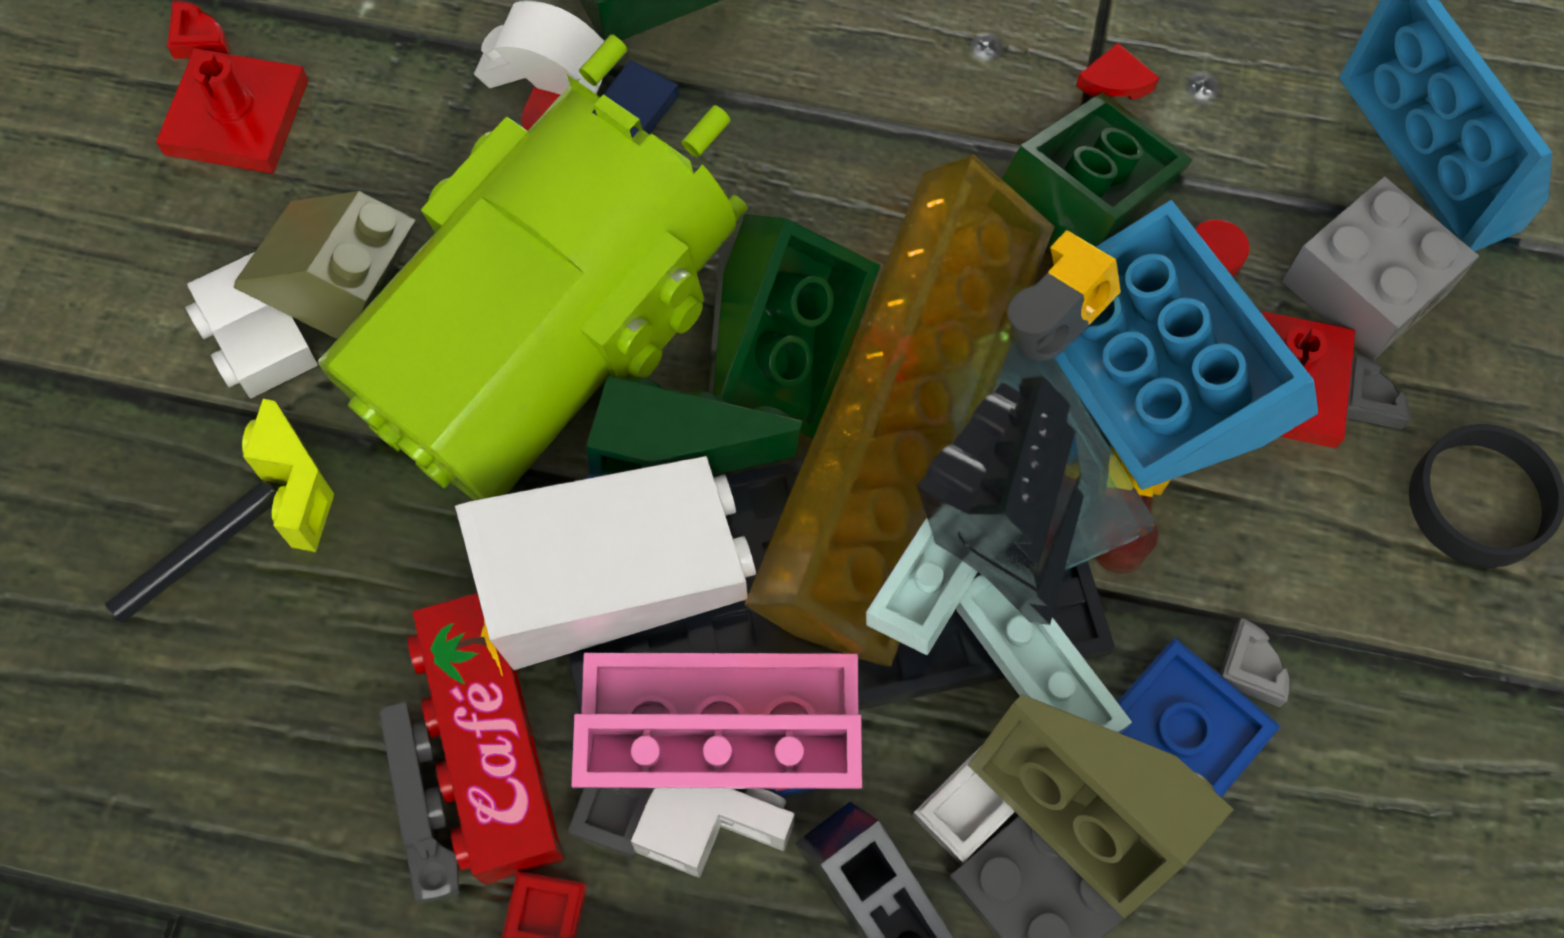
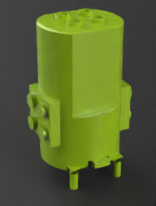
M610 35L581 66L579 73L588 83L596 86L628 51L626 45L615 35ZM568 74L567 77L570 85L528 131L506 116L492 132H487L478 139L469 158L450 178L443 179L434 187L428 202L423 206L421 212L435 233L318 360L325 375L351 399L347 404L348 407L369 424L368 427L396 451L401 449L416 462L415 465L442 488L445 489L451 482L474 501L506 495L603 384L607 376L626 380L629 377L647 378L652 374L662 358V349L677 332L683 334L688 331L699 318L703 308L704 296L697 274L735 231L736 222L748 209L746 203L738 196L732 195L728 199L717 181L703 164L693 174L690 160L652 133L649 135L643 131L640 120L604 94L599 97L579 83L580 79L575 80ZM713 105L682 140L683 147L691 155L699 158L731 122L730 117L723 109ZM594 109L596 110L597 115L592 113ZM634 126L639 131L632 138L630 129Z

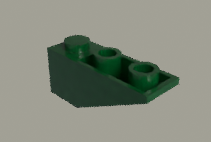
M607 376L586 445L589 473L605 476L707 456L712 475L788 459L796 456L802 421L789 418L783 411L772 407L759 406L749 409L728 404L720 397L708 392L698 391L684 394L663 389L656 382L642 377H629L624 380Z

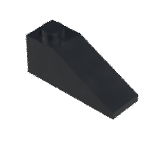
M848 802L795 842V845L817 879L859 938H954L879 820L852 802Z

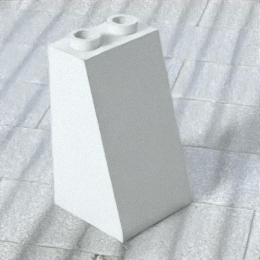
M707 456L480 499L455 506L490 641L513 670L746 600L748 595L745 578L756 575L754 562L745 536L733 539L727 523L726 516L736 513L725 474L713 478Z

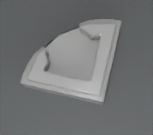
M1241 618L1235 624L1219 675L1238 691L1281 707L1287 702L1289 695V675L1287 669L1283 668L1277 652L1268 640L1270 638L1255 624Z

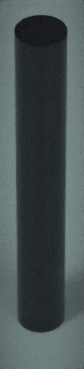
M264 479L106 602V607L121 623H124L273 505L276 494L275 490Z

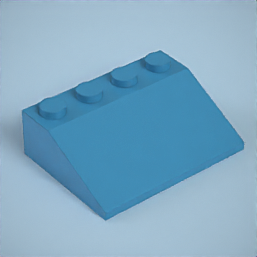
M1380 0L1339 79L1439 222L1475 252L1522 232L1549 200L1552 151L1439 0Z
M1172 200L1096 246V248L1116 259L1121 293L1073 343L1071 342L1063 352L1052 358V360L1141 490L1259 449L1319 413L1314 379Z

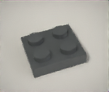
M1020 816L948 878V881L996 938H1103L1124 919Z

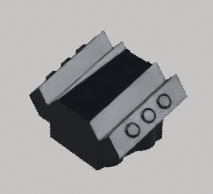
M1036 376L1022 379L1019 390L1002 382L994 393L985 397L974 411L968 425L954 442L946 446L935 457L925 477L917 485L935 543L987 578L1029 622L1050 625L1084 495L1078 489L1082 473L1075 430L1066 421L1071 404L1044 376Z

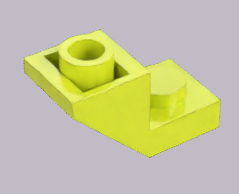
M263 399L256 420H251L245 428L242 440L243 457L262 481L265 479L267 482L286 485L278 489L273 500L272 520L276 530L291 548L316 552L333 501L334 492L276 401Z

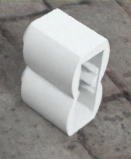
M255 252L188 283L187 285L196 302L185 306L201 337L206 339L212 335L215 336L221 350L211 354V357L227 386L230 388L240 383L250 399L318 366L292 316L233 288L235 280Z

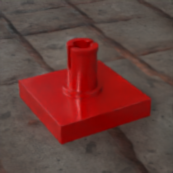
M194 48L156 140L158 147L163 155L274 174L309 81L303 66Z
M1260 311L1314 379L1319 413L1280 437L1337 448L1345 438L1355 330Z

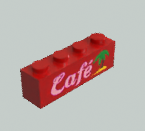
M478 593L412 611L417 634L407 636V644L417 675L427 674L431 696L421 699L422 711L431 738L441 736L446 760L436 763V773L445 802L456 801L461 827L451 830V839L461 871L471 868L472 875L482 884L487 885L516 876L517 871L526 873L565 861L518 671L512 669L490 641Z

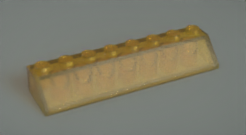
M974 154L923 173L744 604L796 637L846 654H858V658L882 666L892 665L900 642L867 626L866 612L927 518L917 485L925 477L935 457L946 446L954 442L970 422L978 405L985 397L993 393L1013 339L1008 317L1009 304L1017 293L1033 286L1054 226Z

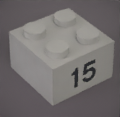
M1384 176L1303 245L1282 282L1330 325L1354 329V346L1368 359L1374 361L1453 290L1479 255Z

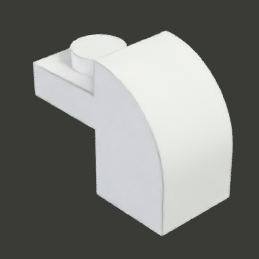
M536 1L516 2L513 4L505 24L494 28L483 41L481 47L483 55L474 75L489 88L526 78L538 89L561 95L570 85L567 77L568 74L575 80L580 79L579 83L596 94L602 80L596 86H593L581 76L579 69L603 44L604 40L581 19L561 8Z
M655 788L645 806L631 843L636 853L700 878L720 827L785 851L794 827L795 813L784 809L786 804L784 798L765 789H747L744 794L736 791V789Z

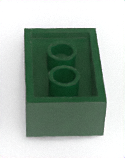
M1102 92L1023 143L989 200L1002 209L1010 221L1019 227L1026 228L1049 247L1066 230L1096 247L1138 221L1188 168L1192 159Z
M745 214L723 273L713 394L723 399L725 403L749 409L759 406L779 409L786 413L789 418L802 421L800 434L818 440L881 265L787 218Z

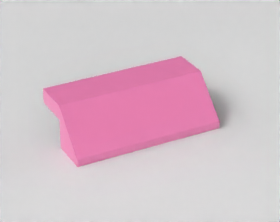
M584 653L582 714H574L572 787L862 789L861 715H858V654Z

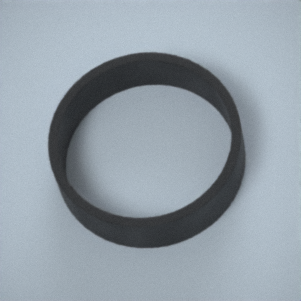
M1475 424L1460 427L1449 432L1423 456L1411 476L1409 501L1417 525L1426 538L1440 551L1468 565L1497 568L1512 565L1523 560L1556 533L1564 517V484L1552 459L1531 439L1506 427ZM1456 446H1481L1495 450L1517 463L1534 483L1541 502V523L1534 540L1520 547L1496 548L1477 543L1454 529L1440 513L1431 492L1430 473L1436 455Z

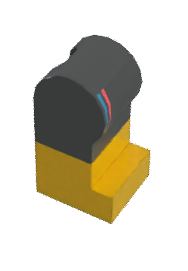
M1068 230L1050 247L1054 266L1036 286L1021 290L1013 297L1009 304L1008 317L1017 350L1024 357L1031 360L1045 361L1055 358L1071 342L1073 343L1121 293L1116 259Z

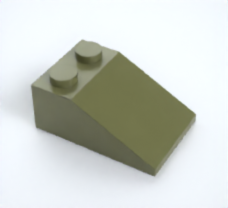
M1023 694L1011 705L968 764L996 794L1124 919L1183 868L1234 810L1215 792L1213 786L1203 776L1193 772L1177 756Z

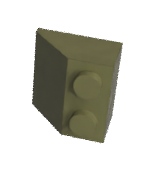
M360 191L290 201L235 280L233 288L338 339L389 282L400 263L416 220Z

